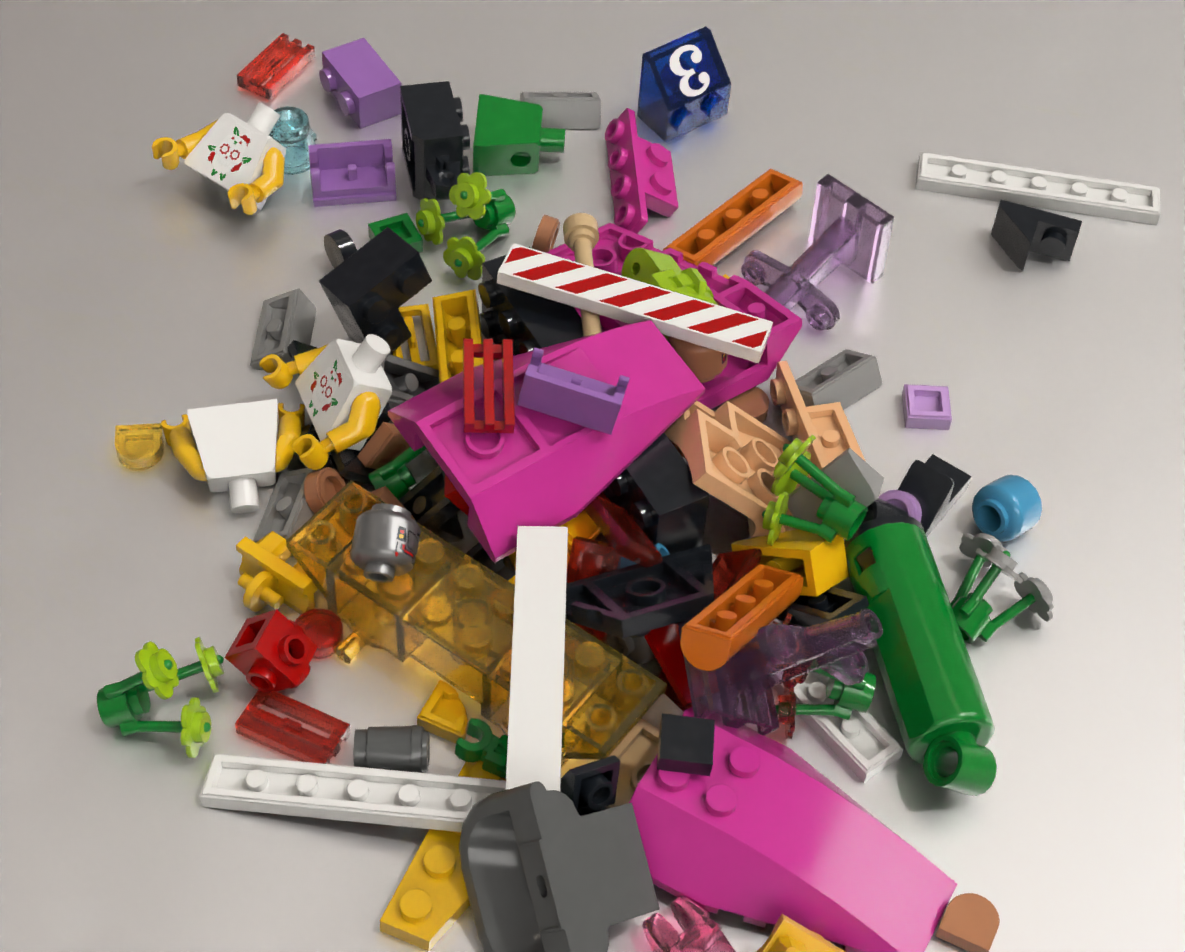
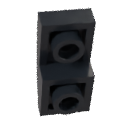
M615 755L569 769L561 778V792L573 801L580 816L601 811V808L615 804L620 760Z

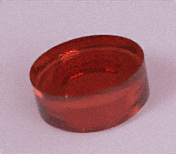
M311 609L302 613L295 622L301 626L304 634L318 646L312 659L330 657L342 646L343 625L340 618L334 612L327 609Z

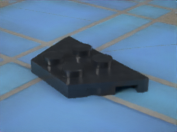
M709 544L567 583L566 621L620 638L642 637L649 634L651 630L671 624H686L714 601L712 547Z

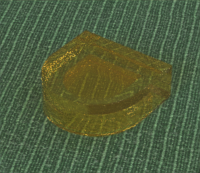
M161 423L115 426L117 458L124 467L132 470H144L153 467L161 460L164 453V433Z

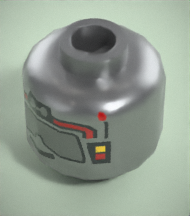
M376 504L372 506V510L360 514L357 518L350 558L356 566L364 570L363 575L365 578L381 583L392 582L394 576L404 575L413 569L421 529L417 522L411 518V513L407 509L393 504Z

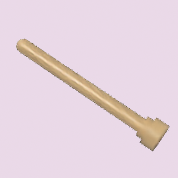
M587 213L573 214L563 223L564 242L574 252L575 262L594 267L592 250L599 241L597 220ZM581 309L583 337L601 332L600 315Z

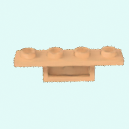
M777 362L776 379L770 380V394L773 404L775 406L780 405L782 424L786 436H792L793 439L799 438L804 443L813 434L816 439L806 451L811 453L810 461L820 470L848 448H851L865 461L841 403L834 402L806 407L788 362Z

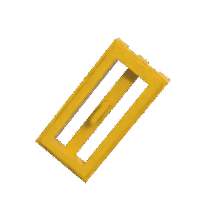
M428 304L399 307L398 309L412 335L407 340L411 361L439 370L437 347ZM412 316H420L429 361L420 360ZM401 345L392 351L393 356L403 358Z

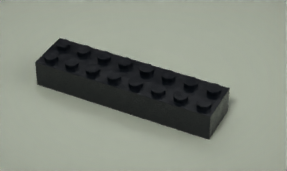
M506 255L482 263V282L478 285V291L482 301V313H480L481 332L485 338H491L495 344L502 345L503 339L513 340V356L533 351L534 348L541 349L583 337L582 318L573 306L497 283L498 270ZM663 433L598 496L604 503L607 517L614 516L610 522L615 526L619 525L626 535L627 541L641 536L649 539L654 545L661 543L670 554L702 545L710 495L693 484L688 464L667 435Z

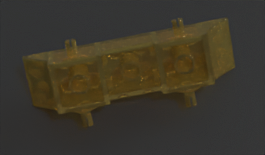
M351 480L286 541L288 550L327 600L328 612L347 624L352 632L334 648L335 654L340 660L344 658V662L349 664L366 645H370L371 647L387 651L401 662H404L410 656L480 703L481 716L501 728L503 733L508 736L515 585L419 523L417 524L421 529L413 569L404 575L394 576V580L389 583L375 582L365 578L363 575L364 570L356 566L350 558L356 521L360 514L372 510V506L388 503ZM568 619L565 622L561 768L569 759L600 760L608 757L667 689L666 682Z

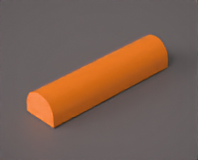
M769 169L663 250L672 248L682 252L683 260L696 266L701 262L714 266L800 200L803 194V183L778 171Z
M763 564L757 565L682 627L680 644L687 661L694 667L704 671H713L722 667L798 599L802 592L804 577L801 574Z

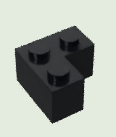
M389 227L319 280L348 337L356 343H362L367 335L374 334L387 342L390 346V353L412 336L398 308L432 282L419 252Z

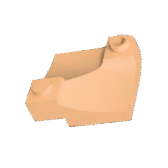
M696 401L664 433L680 455L687 460L694 485L747 516L748 531L751 538L768 535L770 530L762 528V513L766 510L770 501L777 502L779 496L771 492L772 484L776 479L773 473L779 461L778 458L784 452L782 449L783 445L786 443L791 444L792 442L729 401L722 404L715 412ZM788 508L786 515L793 516ZM782 525L780 532L796 529Z

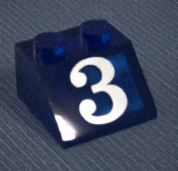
M705 26L642 55L637 116L665 142L685 135L728 113L731 81L710 29Z

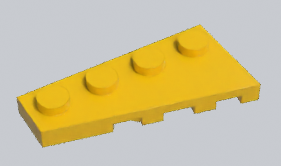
M482 761L465 762L458 775L506 781L505 778H500L483 770ZM428 830L380 919L381 932L430 951L470 906L461 870L459 853L461 832Z

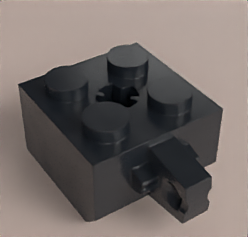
M449 81L400 86L402 152L412 195L419 200L425 198L428 200L436 199L437 201L448 200L451 187L458 184V176L461 173L470 174L468 157L463 156V150L470 149V135L467 124H460V122H463L460 97L453 98Z

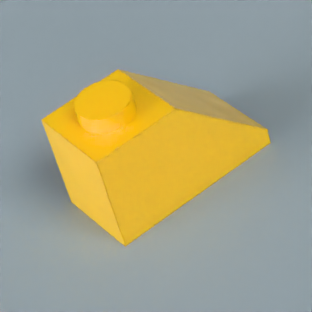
M796 529L780 532L778 539L775 540L773 545L767 544L768 535L739 540L731 544L736 578L738 580L743 578L757 565L763 564L801 574L804 580L800 595L817 597L849 577L844 539L838 535L830 543L816 534Z

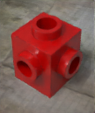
M275 609L246 619L225 658L246 676L247 682L252 687L270 694L299 686L310 672L311 667L309 663L318 646L304 634L300 625L287 619L281 612Z

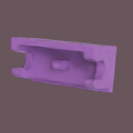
M391 139L308 145L314 207L397 201L395 163L393 162Z
M534 348L531 362L528 364L517 405L611 435L630 378L620 375L617 386L610 385L542 363L544 350Z

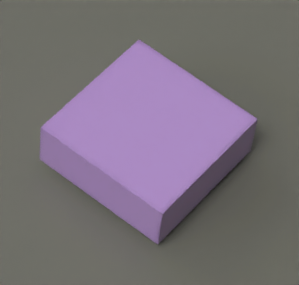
M904 384L902 403L905 428L949 430L952 416L948 387Z

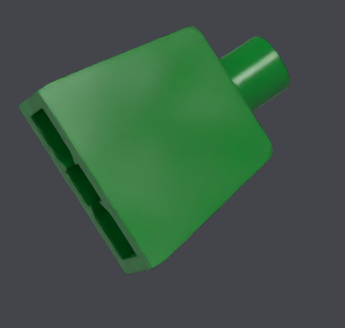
M479 94L473 144V173L480 172L485 176L535 174L539 171L540 152L564 153L566 129L542 127L543 108L539 104Z

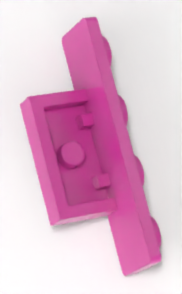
M626 108L617 119H613L607 126L605 140L607 143L611 195L613 197L615 215L614 224L638 234L648 222L647 208L669 218L678 209L671 152L658 143H651L638 137L635 111Z

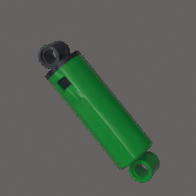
M877 498L868 506L866 516L854 536L849 541L844 539L849 577L854 592L867 596L869 606L863 616V620L906 751L911 759L923 764L924 774L933 785L969 796H979L992 786L996 777V759L991 750L985 747L991 741L995 732L991 714L922 523L913 517H909L905 509Z

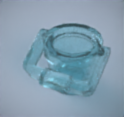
M289 106L277 108L274 111L281 116L268 136L286 148L284 175L304 173L310 169L308 145H315L317 136L310 128L308 116L302 109Z

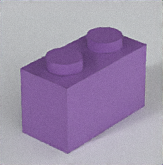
M365 38L322 52L323 69L319 71L321 84L327 93L331 92L338 100L345 116L350 115L360 129L401 114L400 86H402V83Z

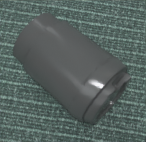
M423 726L368 727V729H355L353 748L355 767L419 773L429 770L430 734L425 731Z

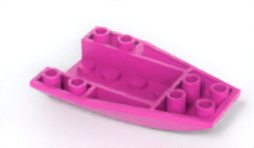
M651 320L621 326L541 348L544 350L542 363L617 386L620 375L630 378L611 435L517 405L528 364L531 362L533 351L513 356L514 433H464L463 372L388 410L389 418L412 450L416 451L425 446L469 506L467 526L494 563L516 551L518 526L559 527L577 517L704 394L706 388ZM502 359L493 361L495 421H503ZM483 364L474 367L475 420H484Z

